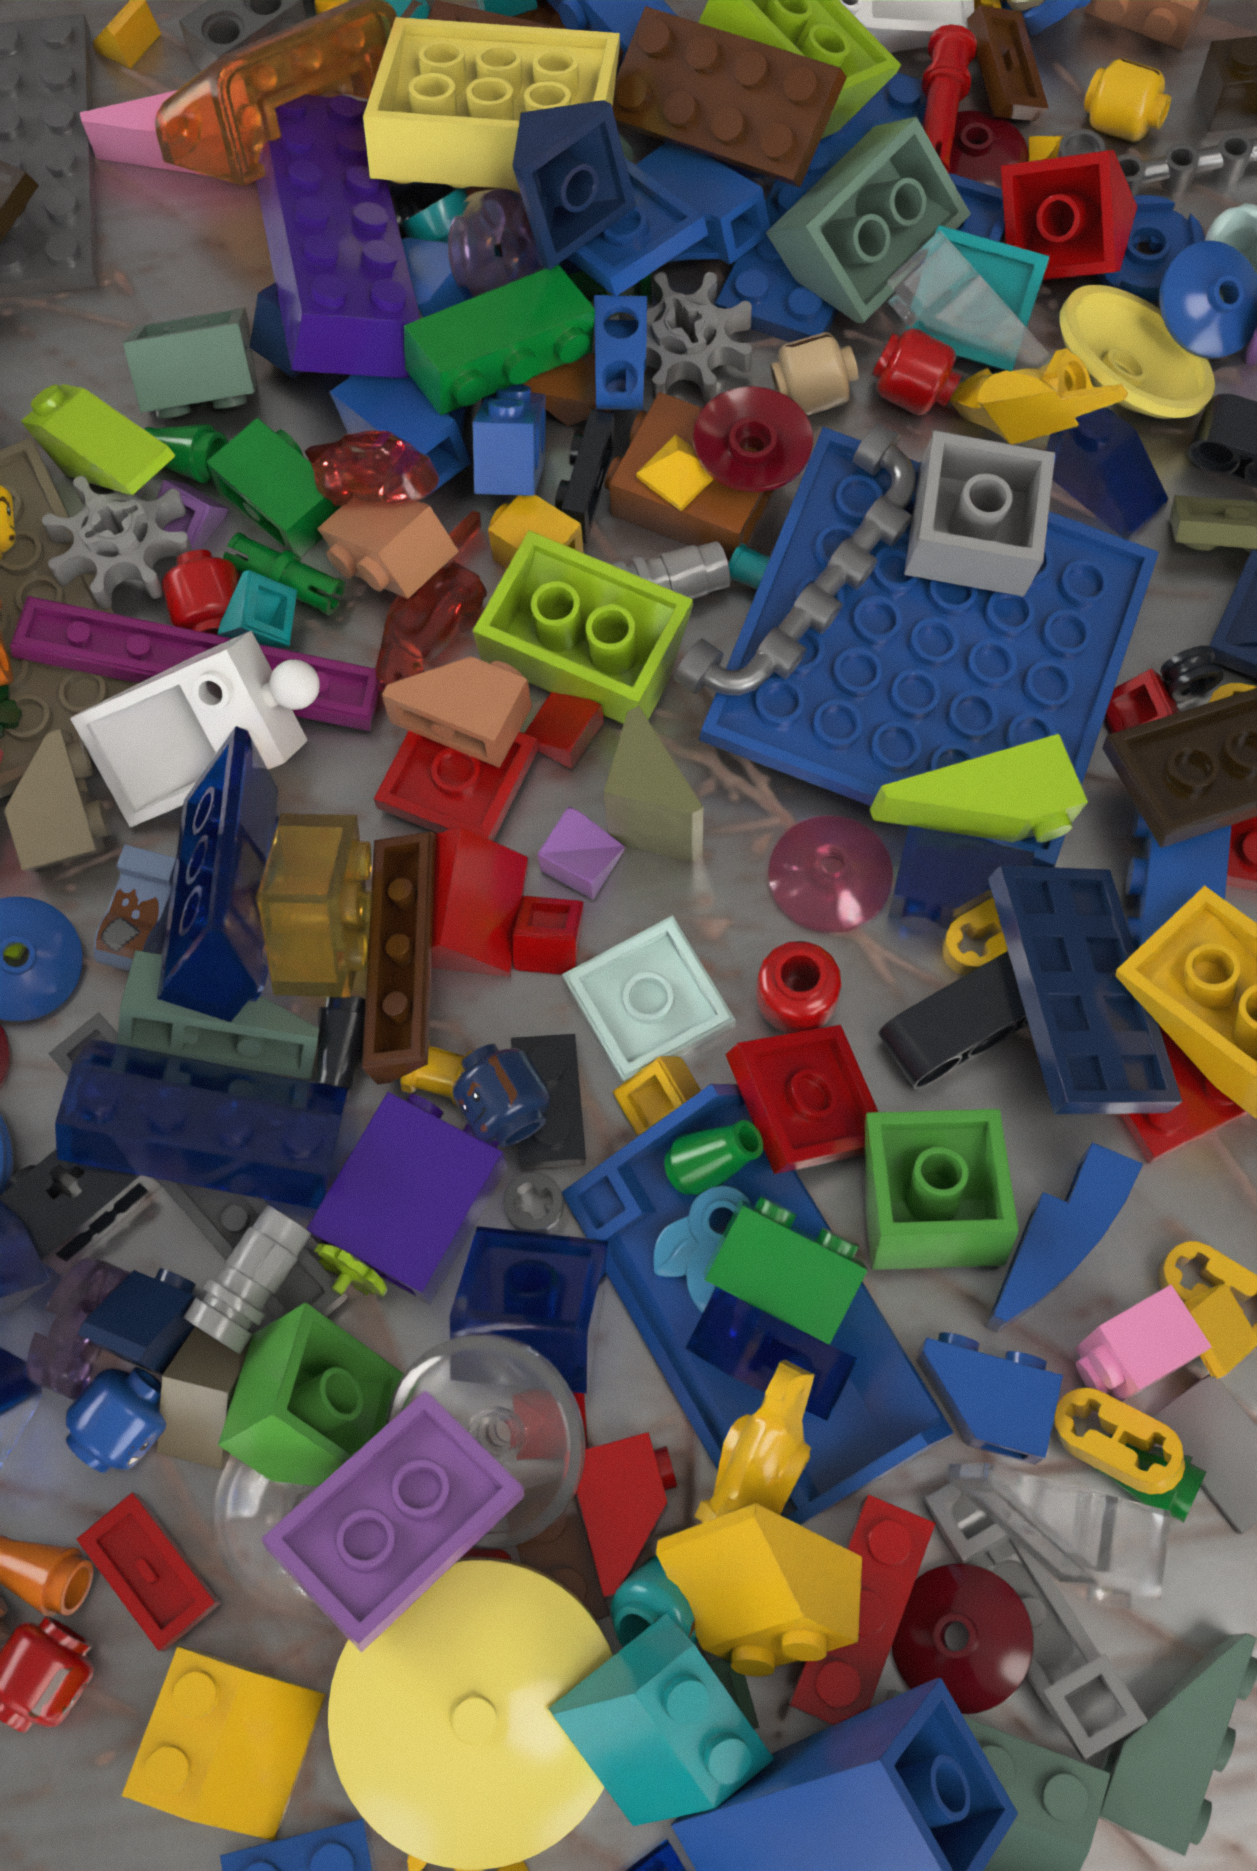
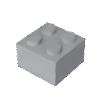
M934 430L918 468L904 575L1024 597L1044 559L1055 452Z

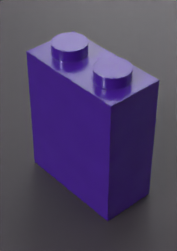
M387 1092L306 1230L311 1233V1237L317 1244H329L343 1249L370 1266L383 1280L430 1305L508 1166L503 1151L497 1149L499 1143L497 1141L487 1142L478 1139L468 1123L461 1130L441 1120L444 1112L430 1101L412 1093L409 1094L405 1101Z

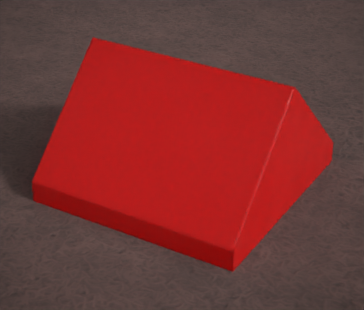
M1114 149L1001 165L1006 244L1050 256L1043 280L1112 273L1121 270L1137 211V204Z
M461 826L435 834L436 855L431 968L511 977L513 967V932L521 899L524 896L529 864L528 857Z

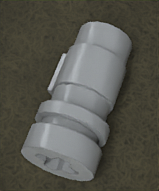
M718 541L697 547L691 545L672 550L644 560L641 555L631 557L628 560V565H625L622 560L608 563L691 599L704 597L710 592L730 586V572L727 559Z
M267 1205L252 1228L249 1227L227 1258L225 1261L226 1266L216 1281L207 1280L202 1288L207 1292L203 1300L195 1298L182 1318L240 1355L253 1334L248 1332V1329L252 1323L259 1326L265 1318V1315L260 1311L270 1296L275 1295L297 1262V1256L310 1238L311 1233L289 1217Z

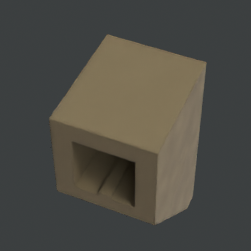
M62 729L47 732L4 809L22 871H37L105 852L106 847L103 837L111 835L105 808L101 800H91L85 778L93 776V767L88 750L83 740L74 741L72 733Z

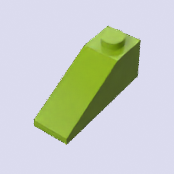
M54 384L47 387L32 400L30 406L33 411L21 420V423L65 476L72 478L84 476L89 483L132 496L175 457V454L166 444L81 387L66 384L61 386Z
M1059 734L882 785L869 810L873 820L1007 842H1016L1035 836L1037 842H1047L1068 833L1073 828L1072 822L1088 801Z

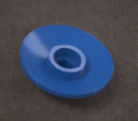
M1200 241L1182 249L1169 262L1160 284L1159 303L1163 321L1172 338L1187 352L1206 359H1217L1231 355L1242 349L1250 341L1257 326V275L1250 262L1237 249L1219 241ZM1219 289L1221 290V292H1222V294H1223L1224 302H1223V300H1222L1221 297H1220Z
M30 897L1 898L0 1020L10 1022L35 1020L55 1011L75 990L83 966L81 942L72 923L54 906ZM13 945L26 947L29 951L27 962L19 967L8 965L4 961V954L9 947Z

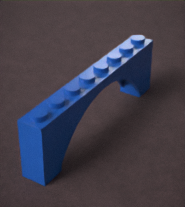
M665 142L636 164L637 167L704 215L708 235L668 262L693 259H721L730 265L768 236L766 232L770 229L763 188L715 159ZM535 240L484 277L489 291L546 269L542 265ZM568 258L559 263V266L566 274L582 271ZM352 375L330 391L348 434L426 497L472 463L463 441V427L467 406L440 416L410 375L408 378Z

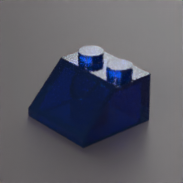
M477 1226L449 1316L451 1378L587 1394L598 1341L608 1241Z

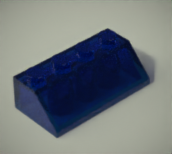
M238 726L234 727L184 799L157 999L228 1022H232L248 1001H257L266 984L268 967L261 963L262 951L273 924L272 914L266 912L267 901L275 885L278 873L277 865L271 863L272 850L278 841L282 829V818L276 816L278 788L248 730Z
M90 1039L72 1064L56 1117L57 1160L318 1209L326 1196L348 1090Z

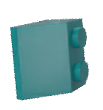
M667 1613L548 1708L632 1826L716 1809L774 1760V1757L695 1644Z

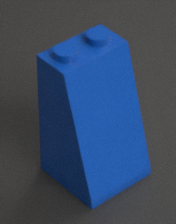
M940 1677L772 1753L771 1755L774 1757V1760L716 1809L677 1817L671 1826L696 1871H983L1016 1819L1018 1812Z

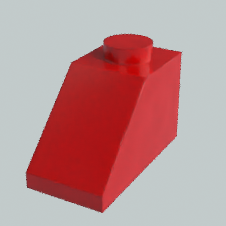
M649 1432L568 1454L603 1597L606 1600L612 1599L619 1586L633 1573L668 1509L665 1490L678 1487L667 1446L653 1449Z

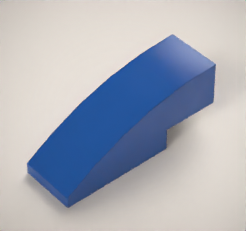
M1092 1142L1080 1158L1065 1199L1061 1200L1042 1192L1031 1209L985 1328L998 1333L1030 1312L1069 1277L1103 1238L1131 1192L1143 1163Z

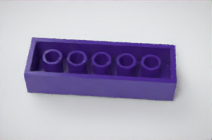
M258 89L249 148L292 371L408 378L409 373L405 369L404 325L419 320L420 315L388 182L383 179H370L363 120L368 101L356 100L345 95L334 97L307 95L292 89H281L278 91Z

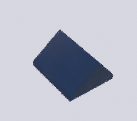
M600 100L521 113L512 166L542 265L551 270L637 205L611 103Z

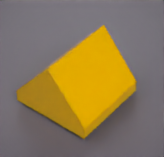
M129 0L93 40L92 43L94 45L92 48L97 53L131 69L161 35V31L146 0Z

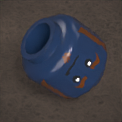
M488 1044L478 1048L463 1059L461 1065L465 1071L460 1074L453 1085V1097L472 1132L478 1139L487 1142L497 1141L500 1147H507L528 1138L543 1127L546 1123L544 1112L550 1105L551 1094L531 1058L525 1051L518 1048L499 1050L496 1044Z

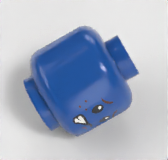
M135 1367L130 1373L115 1368H107L98 1373L66 1412V1426L70 1432L66 1437V1443L71 1451L86 1465L102 1473H107L111 1468L129 1470L139 1463L166 1428V1422L160 1414L161 1383L152 1374L140 1367Z

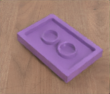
M425 1390L267 1532L261 1540L265 1549L362 1653L524 1498V1489Z

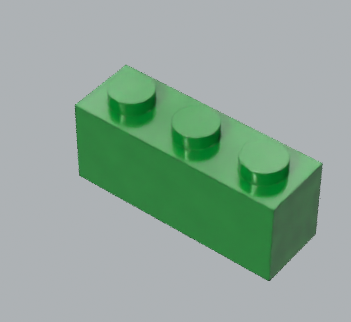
M558 264L551 270L543 269L404 325L405 369L441 416L460 407L473 405L480 399L496 393V389H506L513 385L525 383L534 376L565 363L575 362L582 356L591 353L595 308Z

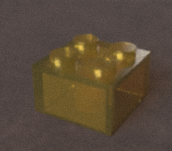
M280 813L257 895L273 995L351 997L356 971H366L368 964V936L365 933V929L370 926L373 891L366 890L365 880L370 878L372 852L369 841H360L357 815Z

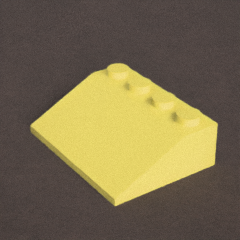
M395 17L363 115L370 179L391 180L399 184L422 182L447 184L454 188L475 186L520 192L512 165L521 113L605 100L613 106L620 33Z

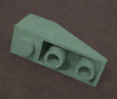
M1247 1633L1228 1635L1143 1711L1148 1720L1146 1724L1108 1746L1101 1770L1111 1773L1100 1811V1819L1168 1851L1183 1856L1186 1855L1189 1843L1198 1845L1207 1830L1212 1812V1802L1204 1799L1213 1770L1222 1772L1225 1769L1235 1744L1236 1731L1228 1727L1236 1700L1237 1698L1242 1701L1247 1699L1257 1678V1658L1251 1656L1257 1640L1256 1637Z

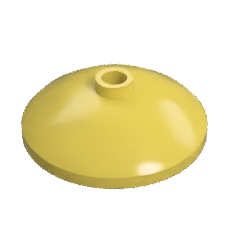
M1105 285L1082 286L1073 291L1063 304L1059 318L1066 348L1083 361L1094 387L1117 384L1124 386L1128 395L1125 400L1115 403L1116 405L1156 418L1174 419L1190 417L1199 413L1211 400L1215 391V379L1208 359L1195 356L1177 344L1165 326L1161 310L1153 304L1127 291Z

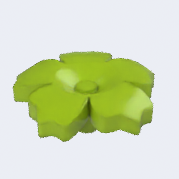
M318 1244L314 1252H317L321 1257L318 1262L324 1266V1269L339 1275L331 1287L333 1292L342 1296L350 1283H352L356 1290L363 1292L366 1296L369 1293L375 1294L376 1292L383 1298L387 1292V1286L383 1279L362 1260L343 1249L329 1244Z

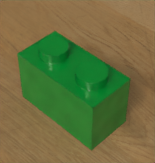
M259 418L252 421L206 461L218 494L284 551L290 550L300 557L305 555L323 539L317 528L343 506L340 496L343 487L336 475L322 463L314 466L303 457L299 445L287 432L279 429L275 433Z
M760 1196L756 1205L740 1199L704 1270V1280L830 1345L868 1271L864 1263L854 1257L859 1246L823 1227L818 1236L815 1237L793 1226L797 1214L766 1197Z

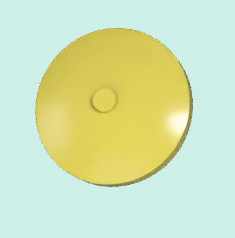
M467 1557L460 1558L362 1653L348 1639L338 1660L332 1680L328 1707V1729L333 1760L340 1781L360 1815L378 1834L403 1852L431 1864L461 1870L499 1868L521 1862L543 1852L570 1833L588 1814L605 1787L548 1708L614 1656L599 1623L575 1594L544 1572L506 1559Z

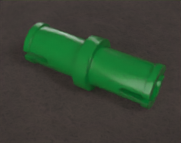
M240 532L236 533L228 542V547L248 556L246 558L240 554L235 553L233 555L224 552L223 559L232 562L239 573L242 574L244 571L250 570L297 590V600L321 610L328 616L332 615L341 601L321 593L319 589L331 595L336 593L343 596L345 591L344 580L334 578L302 563L301 557L290 550L280 553L248 538Z

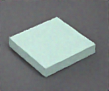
M673 915L562 974L564 984L622 1084L659 1056L680 1057L734 1028L736 1024V1019Z

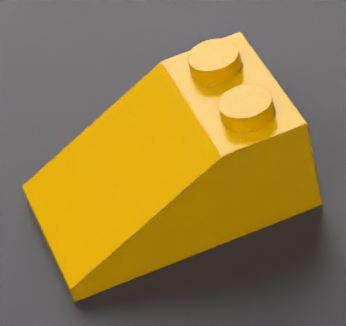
M1204 885L1116 969V977L1208 1080L1223 1094L1257 1119V923Z

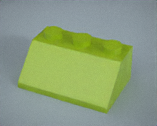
M708 0L698 23L841 68L847 78L821 139L838 132L897 73L901 66L895 57L839 0Z
M528 530L474 627L473 634L482 661L489 664L492 661L507 663L517 669L524 678H527L528 683L549 692L593 700L602 705L604 716L624 724L627 712L637 706L640 707L647 720H649L669 682L692 611L693 599Z

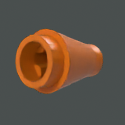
M3 1535L0 1536V1584L44 1616L53 1617L56 1614L70 1616L81 1606L92 1583L93 1565L90 1561L83 1559L82 1553L78 1548L18 1541Z

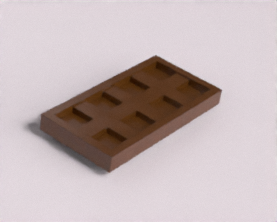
M645 6L615 80L612 109L616 125L800 188L847 76L839 67Z

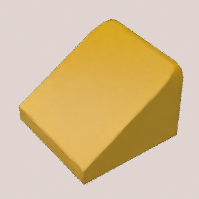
M659 1056L612 1092L635 1133L639 1136L699 1093L701 1089L681 1057Z
M1219 1284L1183 1302L1212 1346L1199 1355L1211 1377L1215 1376L1216 1379L1227 1375L1255 1349L1257 1335L1227 1285Z

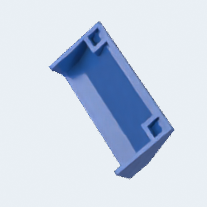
M710 1084L561 1193L717 1471L723 1443L731 1426L738 1418L746 1414L753 1415L757 1412L779 1362L787 1360L815 1374L802 1419L805 1442L812 1447L810 1459L781 1513V1516L802 1526L953 1435L954 1432L863 1281L833 1340L828 1345L740 1299L735 1308L720 1320L710 1321L694 1304L688 1290L686 1275L664 1277L655 1274L654 1250L658 1237L667 1225L689 1216L691 1204L697 1197V1195L682 1194L669 1181L664 1166L667 1150L672 1147L674 1140L684 1133L728 1126L741 1120H747L753 1124L737 1084ZM764 1148L760 1157L748 1162L722 1184L741 1190L753 1205H756L760 1196H763L788 1208L797 1214L793 1226L815 1237L818 1236L822 1227L832 1231L797 1172L793 1170L774 1175ZM719 1207L713 1210L709 1217L711 1227L716 1231L724 1232L733 1212L726 1207Z

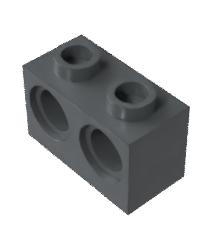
M208 0L179 20L191 61L213 82L240 76L243 87L254 82L261 74L289 54L296 52L311 39L303 0Z

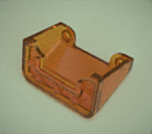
M350 0L221 56L167 98L158 109L155 129L163 161L241 186L266 176L264 165L258 163L260 151L266 141H274L281 137L275 112L276 107L304 94L321 96L329 91H336L369 100L395 17H397L394 8L383 0Z

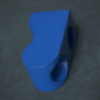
M594 295L596 409L643 410L647 344V296L615 297L613 295ZM623 312L630 314L636 320H611L607 318L614 313Z

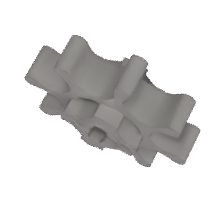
M660 272L654 276V298L659 304L647 309L646 366H652L658 370L652 378L653 399L656 398L658 392L667 394L668 388L672 383L687 379V381L692 380L701 387L703 400L709 402L717 396V378L711 372L712 369L721 365L733 366L743 373L751 369L752 346L749 343L735 342L728 336L734 332L747 331L751 328L752 305L748 301H742L733 308L723 309L714 306L712 302L717 297V276L712 272L705 273L700 289L689 295L677 294L672 291L668 285L665 273ZM619 312V320H636L630 314Z
M84 476L75 478L73 481L74 487L82 504H84L82 511L69 518H61L50 513L42 517V523L52 542L73 543L66 553L53 557L48 561V565L57 583L61 586H66L78 575L84 573L95 574L96 576L90 585V590L101 609L111 607L114 588L120 582L128 579L142 581L146 585L150 597L154 599L160 598L163 595V590L156 572L152 570L153 565L161 558L167 556L178 557L183 553L193 551L185 532H167L163 530L170 521L184 517L186 514L179 491L171 488L156 500L144 501L140 498L145 492V485L133 496L119 491L109 495H100L91 490Z

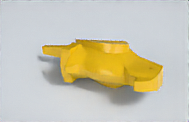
M1068 348L1055 351L1051 361L1040 368L1002 371L996 374H992L988 368L981 370L966 379L965 382L960 383L952 394L950 401L963 419L990 429L1002 436L1008 444L1014 445L1079 426L1075 419L1076 417L1121 402L1126 399L1128 392L1122 384L1094 387L1083 361L1077 355L1071 353Z
M787 1360L779 1362L774 1376L767 1387L760 1408L753 1415L746 1414L738 1418L731 1426L722 1447L714 1495L712 1498L700 1502L694 1516L695 1518L704 1523L754 1503L781 1515L789 1496L810 1459L812 1447L805 1442L802 1419L815 1374Z

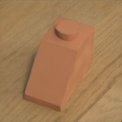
M472 656L387 684L382 693L390 723L499 768L532 708L528 680L517 669L501 661H492L489 664Z

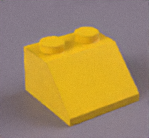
M754 1503L657 1540L656 1555L667 1578L678 1586L689 1602L695 1618V1634L702 1649L731 1662V1668L735 1672L754 1677L768 1676L774 1673L775 1667L798 1660H821L826 1657L828 1651L858 1642L862 1556Z
M177 1646L121 1796L189 1821L275 1841L327 1694L198 1648Z

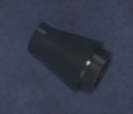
M328 993L325 1007H318L319 1034L316 1084L353 1091L355 1078L363 1059L366 999L346 994Z

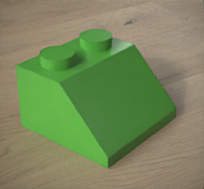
M1000 1109L873 1112L866 1114L865 1215L872 1270L1006 1265L1019 1228Z
M305 1302L253 1334L218 1446L270 1481L320 1486L396 1417L406 1375Z

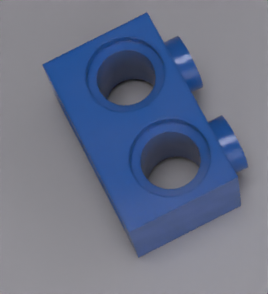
M518 384L506 389H496V393L484 398L473 420L474 494L534 496L546 463L545 394L531 393V387Z

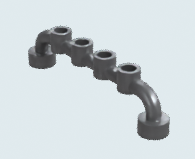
M1072 130L1061 139L1057 157L1105 151V143L1097 133L1091 130ZM1229 133L1221 138L1217 146L1195 149L1188 144L1180 143L1169 147L1165 156L1141 160L1135 155L1124 154L1118 156L1117 159L1133 196L1138 195L1141 184L1159 181L1160 186L1168 192L1181 193L1190 187L1194 173L1211 170L1214 177L1222 182L1229 183L1239 180L1244 174L1247 163L1257 161V137L1249 139L1240 133Z
M878 421L860 443L854 454L853 462L871 475L878 473L882 467L890 473L892 485L884 496L881 495L874 502L861 525L852 536L840 544L829 560L827 567L815 582H811L802 591L778 627H774L768 633L752 660L742 669L727 670L719 666L724 653L701 638L691 647L679 664L674 675L676 682L693 694H697L705 686L720 694L739 696L756 690L768 680L773 672L784 679H787L793 673L807 651V648L798 642L809 627L820 634H823L829 628L843 603L834 598L837 592L845 583L858 590L868 579L878 562V559L869 552L880 539L892 547L903 535L913 516L904 509L909 504L916 490V472L910 459L897 447L901 437L900 433L884 422Z

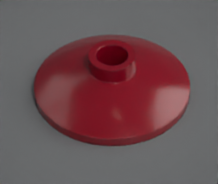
M975 110L958 112L949 173L1002 189L1001 165L1028 162L1029 154L1024 137L1012 123L1002 117H994L992 113Z
M747 386L725 391L714 397L703 407L694 424L693 448L701 467L717 482L739 491L764 492L786 485L804 470L812 453L813 430L806 413L794 400L769 388ZM752 447L758 449L759 451L750 452L744 449Z
M948 1564L929 1570L915 1580L892 1644V1653L897 1668L910 1689L941 1677L961 1714H976L1001 1705L1024 1682L1034 1653L1033 1626L1021 1597L1000 1576L975 1565ZM955 1622L963 1623L969 1633L967 1645L959 1651L951 1650L945 1641L947 1628Z

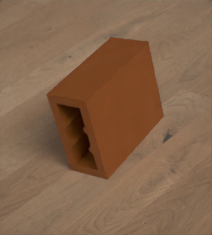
M658 392L649 411L641 410L636 416L630 432V446L624 457L616 456L607 471L604 486L610 492L611 515L688 546L695 545L697 547L718 541L724 550L727 561H730L737 546H741L742 543L747 546L749 545L777 488L764 492H745L727 487L713 479L682 511H679L638 480L636 473L675 434L693 447L694 424L700 411L703 409ZM752 447L744 449L750 452L759 451L758 449Z

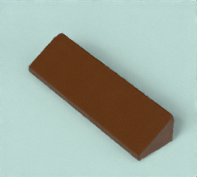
M433 831L374 840L362 1069L377 1085L391 1083L428 1065L436 835Z

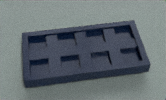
M1000 865L991 874L988 881L1053 1113L1127 1114L1170 1112L1182 1103V1099L1159 1025L1116 977V969L1135 952V948L1111 871L1109 869Z

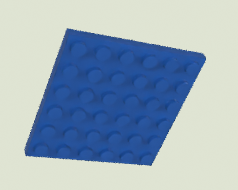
M824 426L822 427L727 664V670L742 669L752 660L768 633L774 627H778L802 591L811 582H815L827 567L829 560L840 544L852 536L861 525L874 502L881 495L884 496L890 489L892 478L885 468L882 467L878 473L871 475L853 462L854 454L862 442L861 440ZM910 459L913 468L916 472L917 482L918 468L920 466V462ZM915 492L909 504L904 509L911 515L913 512ZM1049 511L1043 563L1023 597L904 575L911 527L910 522L903 535L892 547L880 539L869 552L878 559V562L868 579L858 590L845 583L837 592L834 598L843 603L829 628L823 634H820L809 627L798 642L806 647L807 651L793 673L787 679H784L773 672L768 680L756 690L739 696L724 695L716 692L698 739L706 744L871 806L882 785L1059 734L1082 787L1159 552ZM938 831L1033 867H1054L1066 835L1064 834L1047 842H1037L1035 836L1016 842H1007Z

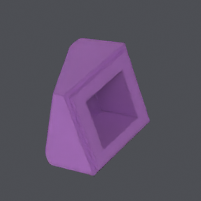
M568 806L537 854L540 871L594 900L625 851V846L580 811Z

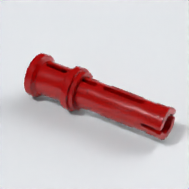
M954 24L941 26L930 35L927 51L931 58V63L924 70L921 83L923 92L927 97L922 127L948 174L950 171V157L959 102L970 91L972 78L968 70V64L974 59L977 49L975 35L969 29Z

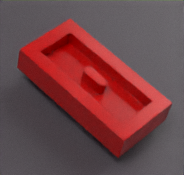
M130 1493L76 1539L158 1651L165 1652L221 1604L142 1497L137 1493Z

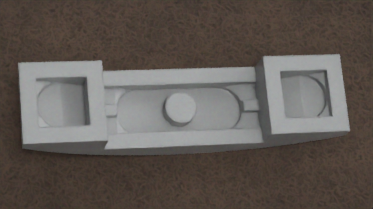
M985 1463L925 1497V1503L957 1563L975 1565L995 1573L1004 1579L1024 1602L1030 1615L1034 1632V1653L1026 1677L1084 1761L1146 1724L1148 1721L1111 1661L1105 1653L1100 1655L1022 1532V1521Z

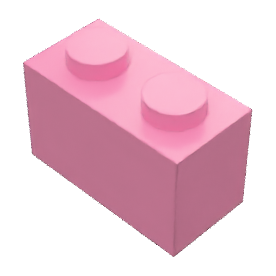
M1171 1284L1098 1326L1075 1347L1076 1352L1081 1358L1076 1362V1368L1087 1388L1102 1391L1123 1402L1180 1369L1212 1346Z

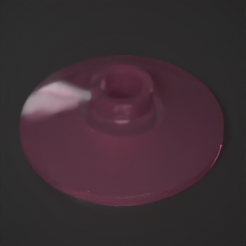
M819 816L796 824L780 838L770 857L768 880L770 891L776 904L793 922L815 932L828 934L844 933L867 924L882 910L891 892L893 866L885 845L868 827L846 817ZM827 858L839 860L844 868L837 873H829L821 867L820 863Z

